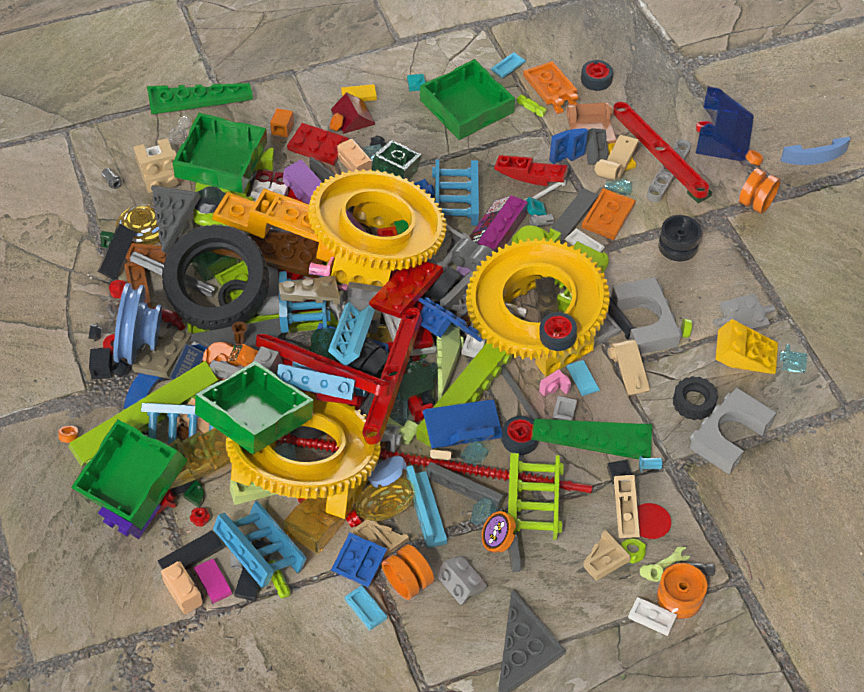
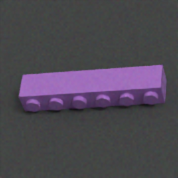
M302 159L284 169V184L294 191L298 199L309 205L314 190L316 191L317 186L320 187V179ZM347 210L346 215L350 222L359 230L367 233Z

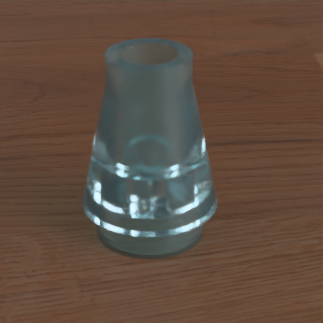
M627 179L606 180L605 189L623 196L630 195L632 182Z

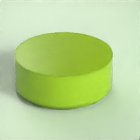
M684 318L681 324V332L683 338H688L692 330L691 319Z

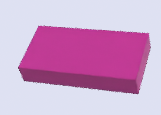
M214 559L194 567L213 604L232 595V591Z

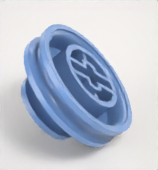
M126 283L124 286L116 322L114 362L119 363L122 358H126L128 364L133 365L138 348L141 349L143 344H148L150 350H156L161 325L162 305H157L155 309L148 308L147 303H145L146 290L144 285H140L136 290L132 288L131 283Z

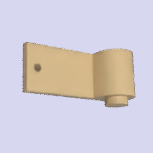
M619 135L608 159H601L596 163L595 172L597 176L618 181L630 161L639 140Z
M632 339L612 343L611 348H608V354L610 359L619 364L627 396L650 392L636 341Z

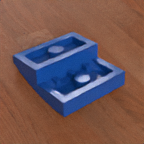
M579 128L553 135L549 161L552 164H556L568 158L572 162L585 155L588 130L586 128Z
M350 532L331 571L369 588L387 549Z

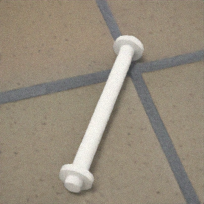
M566 179L564 183L557 182L532 198L537 200L560 185L565 186Z

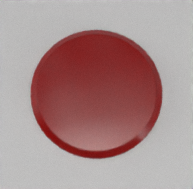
M645 503L637 506L639 534L641 537L658 539L669 532L671 517L662 506L654 503Z

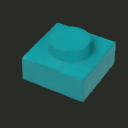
M424 74L407 75L409 92L420 91V85L425 83Z
M532 197L527 198V211L531 216L534 214L537 216L547 215L543 202Z

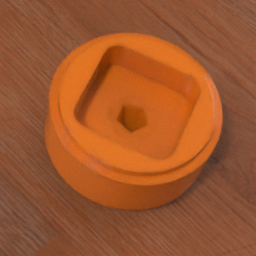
M338 113L334 114L329 124L331 130L337 131L343 125V116Z
M749 150L745 156L750 164L761 165L764 160L763 156L754 150Z
M74 426L60 428L58 430L59 440L70 443L79 437L78 428Z

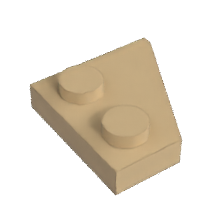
M368 519L352 529L353 534L386 548L387 551L383 559L409 541L407 534L403 533V535L393 532L392 528L385 525L381 526L377 522Z
M606 530L601 534L602 537L598 544H595L592 548V553L584 561V568L596 581L630 561V555Z

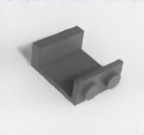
M349 282L346 304L350 302L361 312L369 306V301L382 287ZM375 310L368 332L377 333L383 312Z

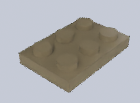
M160 327L156 350H150V346L147 344L133 364V371L169 378L184 345L191 344L192 333Z

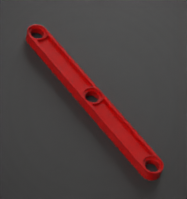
M626 102L614 104V116L696 198L708 196V183ZM657 147H662V148H664V149H663V150H657V149H655V148H657ZM697 188H704L705 190H704V191H698V190H696V189H697Z
M409 308L402 315L380 378L390 383L389 395L374 396L362 430V435L367 444L374 445L379 443L385 432L422 322L421 313L417 308ZM417 315L413 319H408L410 316ZM392 372H398L394 376H388ZM377 432L375 436L368 437L369 433Z
M256 335L255 345L259 348L262 346L279 352L281 357L318 372L355 379V387L379 396L389 395L390 383L271 335Z

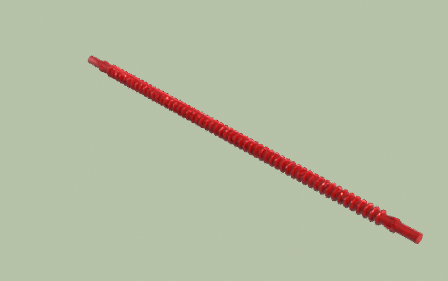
M290 433L276 440V443L278 441L281 444L285 442L286 445L291 443L292 446L297 444L298 447L303 445V448L309 446V449L314 447L315 450L320 448L321 451L326 449V452L331 450L332 453L339 449L336 441L331 443L330 440L326 442L322 439L320 441L319 438H316V440L304 439L295 435L291 436ZM380 448L379 460L382 458L383 461L393 456H400L404 459L406 465L411 463L412 466L417 464V467L423 465V468H425L432 462L447 470H452V472L457 471L458 474L463 472L464 475L466 473H469L470 476L475 474V477L481 475V478L486 476L487 479L492 477L493 480L495 478H498L499 481L500 479H504V481L509 480L510 472H508V469L502 471V468L496 470V467L491 469L490 466L488 468H485L484 465L479 467L478 464L473 466V463L467 465V462L462 464L461 461L456 463L455 460L453 462H450V460L444 461V459L434 460L431 457L428 459L427 456L422 458L419 455L417 457L416 454L411 456L410 453L405 455L404 452L401 454L398 451L396 453L387 452V449L382 451ZM525 472L523 474L518 473V480H522V482L554 483V477L549 479L548 476L543 478V475L538 477L537 474L532 476L531 473L528 475ZM559 478V488L570 492L571 490L585 493L592 492V485L574 483L572 480L562 481Z

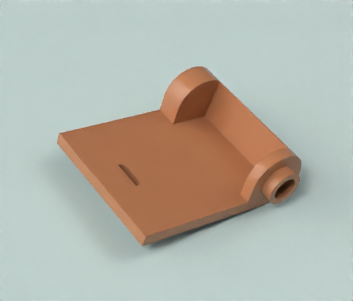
M609 102L567 105V119L570 130L586 128L587 130L591 128L605 129L607 144L616 143L617 140L610 122V116L613 115V107L609 105Z

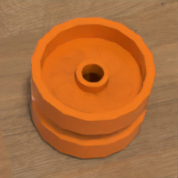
M756 168L742 188L739 203L747 207L753 204V210L763 214L773 202L780 187L781 179L773 175L767 177L765 171Z
M406 544L397 551V556L391 555L382 562V569L387 580L395 591L406 600H410L417 595L419 588L425 589L434 582V575L428 562L412 545Z
M678 563L669 566L661 575L656 596L658 605L665 610L677 614L676 618L678 619L690 618L696 615L702 608L708 586L706 577L698 568L690 564Z

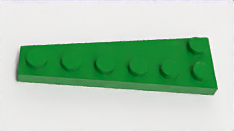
M250 83L212 84L210 87H204L202 84H197L195 87L178 85L177 88H169L168 85L147 86L151 114L253 100Z
M534 419L531 440L639 460L640 456L642 458H651L652 425L643 423Z

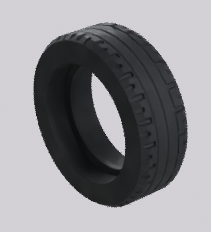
M205 225L183 235L169 250L162 269L163 289L174 310L190 325L203 330L209 329V331L232 327L236 322L245 323V321L250 320L263 305V301L268 294L270 282L268 266L259 246L245 232L227 225ZM226 249L234 251L244 260L248 269V283L241 295L229 304L220 307H203L194 302L187 294L184 285V276L192 261L210 250Z

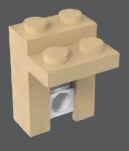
M168 138L158 140L159 146L145 149L144 144L133 147L135 158L148 193L153 192L151 190L152 185L169 188L182 184V179L174 177L172 162L176 157L175 150L172 151Z

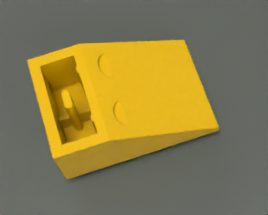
M733 319L718 329L715 360L731 368L769 374L776 373L778 342Z

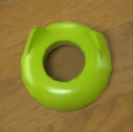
M636 538L626 539L620 545L630 555L629 563L640 562L646 555V544ZM635 545L639 550L636 553H631L627 550V547Z

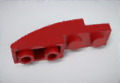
M499 155L494 166L496 171L510 178L541 186H548L549 182L564 183L568 172L567 165L533 163L532 157Z

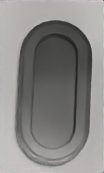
M515 534L514 540L508 548L512 573L521 571V558L517 535Z

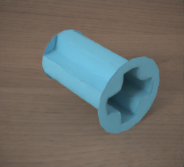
M640 456L639 469L641 472L643 469H662L661 457L642 458Z

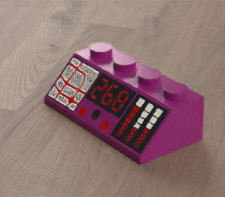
M513 195L495 200L469 237L478 245L487 246L496 253L499 247L504 249L505 244L509 242L525 219L528 202Z

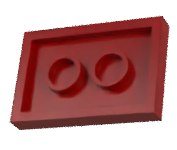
M301 123L287 144V150L309 158L312 156L318 161L334 166L338 161V145L349 140V138Z

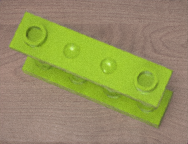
M511 453L508 514L514 518L516 523V529H514L513 533L516 534V531H520V529L553 531V540H557L558 533H562V521H558L559 475H563V463H560V455L555 456V464L522 463V461H518L519 453ZM522 471L553 472L554 483L522 482V480H518V473H522ZM521 490L554 492V503L521 501V499H517V492H521ZM521 510L553 511V522L520 521V519H516V514L521 512Z

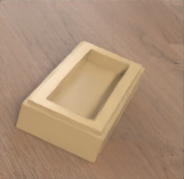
M431 449L430 457L450 460L453 450Z

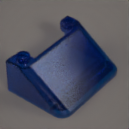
M708 86L703 108L717 110L715 126L708 123L701 127L695 153L744 161L750 147L754 116L721 89Z

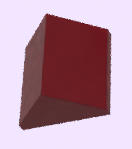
M347 92L331 108L333 116L336 113L343 116V125L340 128L343 134L375 125V121L363 100Z

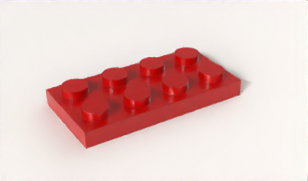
M422 261L421 265L416 264L415 267L411 266L409 269L402 268V270H398L369 301V305L374 310L401 319L404 311L411 308L443 273L442 266Z

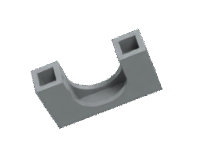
M656 277L613 286L611 298L621 311L632 308H645L655 313L659 319L653 325L631 329L629 340L634 339L636 341L640 354L678 347L679 341L682 338V332L679 327L677 328L675 315L670 312L669 302L667 298H664L662 286L658 284Z
M736 388L732 393L729 392L725 396L721 406L718 404L714 408L713 415L710 418L706 417L699 431L696 429L692 433L690 449L730 475L741 462L744 451L726 440L721 435L718 427L726 422H739L763 436L773 424L776 412Z

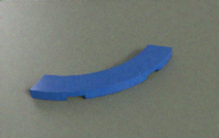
M201 344L191 345L202 352H205L207 347ZM139 373L128 390L124 409L148 396L152 392L154 385L164 378Z

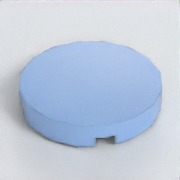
M393 456L380 462L375 466V470L371 472V476H368L369 482L374 487H378L379 484L382 486L391 484L402 475L403 472L401 470L406 469V462L400 456Z

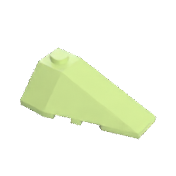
M452 324L448 326L441 338L436 336L438 401L448 389L460 355V348H463V337H460L459 329Z

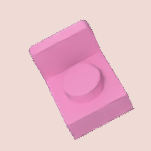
M558 369L541 380L539 392L545 397L560 388L565 394H568L571 381L567 375Z

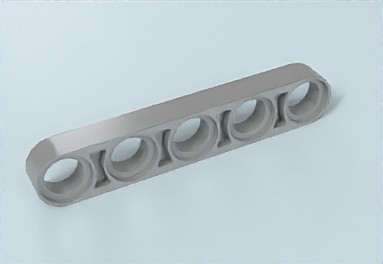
M681 139L675 143L673 149L686 160L691 144L689 141ZM679 146H684V147H686L687 149H686V150H681V149H679L678 147H679ZM663 164L648 188L647 198L652 202L662 200L675 178L671 172L665 171L667 168ZM658 180H665L667 183L661 184ZM652 191H657V192H659L660 194H659V195H653L651 192H652Z

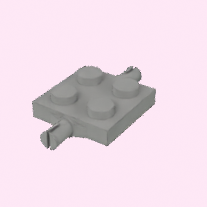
M755 293L721 302L719 307L723 317L714 319L713 323L717 327L733 319L755 331L762 330L770 325L766 313L775 312V307H773V304L763 307Z

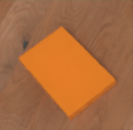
M603 188L582 222L581 228L615 240L635 206L636 200Z

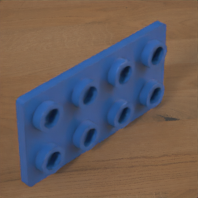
M420 298L418 300L425 306L420 312L422 317L421 326L441 338L448 326L452 324L477 341L481 342L483 340L478 336L479 331L471 326L468 327L467 322L450 311H445L437 303L435 305L429 298Z
M494 400L423 410L432 449L502 438V430Z

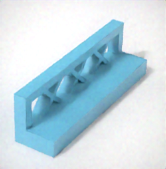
M350 302L345 304L328 350L344 365H348L360 355L375 312L370 305L360 312ZM341 334H344L346 342H344Z
M407 466L406 480L409 490L413 495L412 500L426 547L432 548L447 544V538L426 471L415 473L413 466Z

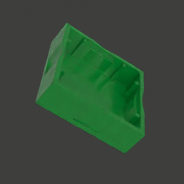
M476 59L420 85V101L458 140L514 113L515 97L500 83L495 81Z
M198 113L189 130L187 139L181 145L172 162L174 177L243 194L266 147V128Z
M255 361L238 370L229 378L197 393L195 396V414L251 454H255L311 420L314 400L294 386L285 383L276 374Z
M117 419L101 442L98 451L86 464L71 488L87 500L101 508L103 506L142 530L188 460L176 449L157 439L143 435L138 429Z

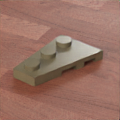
M335 276L278 283L281 300L304 302L307 299L316 300V303H323L324 300L333 301V304H340Z

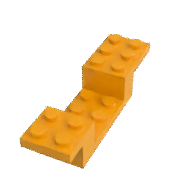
M264 188L256 202L227 192L213 213L212 220L263 239L271 226L274 225L317 241L319 246L316 258L329 263L330 258L334 257L335 261L336 253L334 254L331 249H327V246L322 244V240H318V235L314 234L315 230L311 229L312 224L309 223L310 219H308L309 205Z

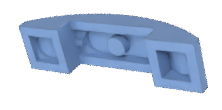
M850 137L833 139L831 145L810 149H802L801 145L784 147L781 161L796 165H813L834 160L847 151Z

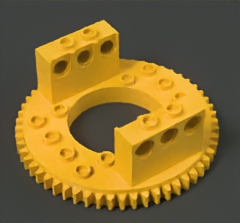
M355 169L354 172L348 170V173L341 172V175L335 174V178L330 176L329 180L325 179L324 183H320V187H316V191L314 190L311 196L308 219H310L309 223L312 224L311 229L315 230L314 234L318 235V240H322V244L326 245L327 249H331L334 254L336 253L331 276H335L336 282L346 285L349 282L383 287L389 281L391 272L394 269H409L411 266L415 267L416 264L421 265L422 261L427 262L428 258L431 259L439 251L446 233V218H444V213H441L442 208H438L439 203H434L435 198H430L431 194H426V190H421L420 186L414 185L413 181L408 182L407 178L402 179L401 176H394L393 173L387 174L386 171L381 173L379 170L374 172L371 169L369 171L364 169L358 171ZM351 206H354L352 216L357 222L363 223L368 227H394L395 221L405 220L409 228L404 233L392 237L370 235L355 227L348 219L346 211Z
M528 238L526 242L519 240L518 244L512 242V246L505 244V249L499 247L497 253L492 251V257L487 255L486 261L482 260L481 266H476V271H473V277H470L468 290H466V306L470 322L473 323V328L479 331L478 334H481L482 339L487 340V344L492 343L494 349L498 347L499 352L506 351L507 355L514 354L515 358L517 356H522V359L529 357L530 360L535 358V364L547 377L558 369L560 370L594 351L596 330L600 331V326L604 324V319L607 317L609 286L607 285V279H604L605 274L601 273V267L597 268V262L592 263V257L587 258L586 252L581 254L580 248L574 250V245L568 247L567 242L562 245L560 240L554 243L552 239L545 241V238H542L541 241H538L535 238L534 241H530ZM541 276H550L561 281L568 288L572 297L571 303L564 313L570 315L575 320L577 338L575 343L564 351H554L546 348L540 341V323L527 322L515 317L504 304V302L511 303V300L520 295H526L529 290L537 286L540 287Z
M310 391L304 394L314 400L312 419L301 426L322 430L335 439L339 449L329 458L316 462L293 461L275 452L276 441L257 453L251 454L226 436V451H228V457H230V462H232L231 480L250 486L251 482H253L255 486H260L263 490L289 498L316 499L327 497L326 513L343 519L346 518L367 484L368 476H371V472L375 470V466H377L381 447L380 442L374 445L365 442L362 430L366 421V414L361 415V410H355V406L350 407L349 404L317 401L314 394ZM377 432L369 433L368 437L375 436Z

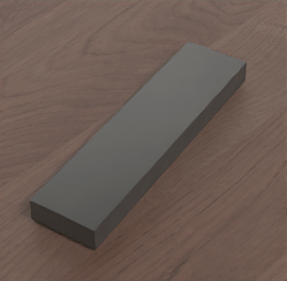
M582 188L551 227L561 233V244L566 241L565 238L573 232L591 209L599 196L598 194Z
M432 462L427 466L429 480L496 511L501 509L503 503L502 494Z

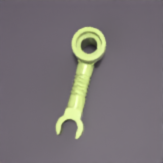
M389 417L387 424L400 426V434H403L402 443L409 445L413 437L416 436L418 425L412 421H406L405 425L401 426Z
M677 547L672 555L662 561L642 566L640 575L649 581H660L661 575L664 572L663 569L675 562L689 559L690 556H681V552L687 547Z

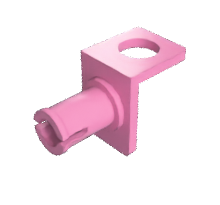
M334 257L330 258L327 266L311 263L309 274L331 276ZM337 284V288H338V289H340V290H348V289H347L348 285H346V284L338 285V284Z

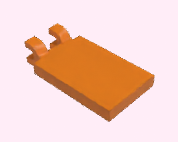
M553 61L523 71L524 78L547 105L553 104L557 114L563 113L564 110L561 105H564L566 100H568L569 105L578 104L576 100L579 99V96L577 95L576 87Z

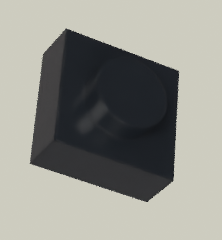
M627 460L607 463V470L612 484H614V476L632 475Z

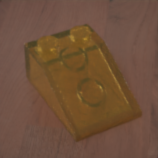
M327 497L304 500L283 521L286 535L316 554L322 551L346 521V518L343 519L326 513Z

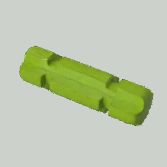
M523 94L517 97L516 102L519 105L536 113L538 116L543 117L547 113L545 107L540 106V104L529 98L527 99Z
M271 560V561H269V562H267V563H268V564H271V563H274V562H276V561H275V560ZM281 570L275 571L271 580L278 591L279 597L281 599L289 597L291 594L290 589L286 585Z

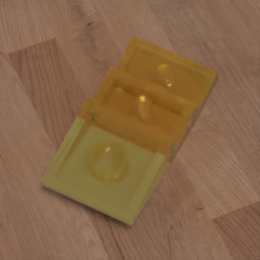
M213 428L204 434L199 431L184 441L178 438L169 443L168 446L176 449L188 460L169 489L201 478L231 463L228 451H226V435Z

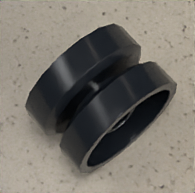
M673 215L666 218L662 223L658 243L659 250L664 257L678 262L693 258L697 253L702 230L700 224L695 219L685 215Z

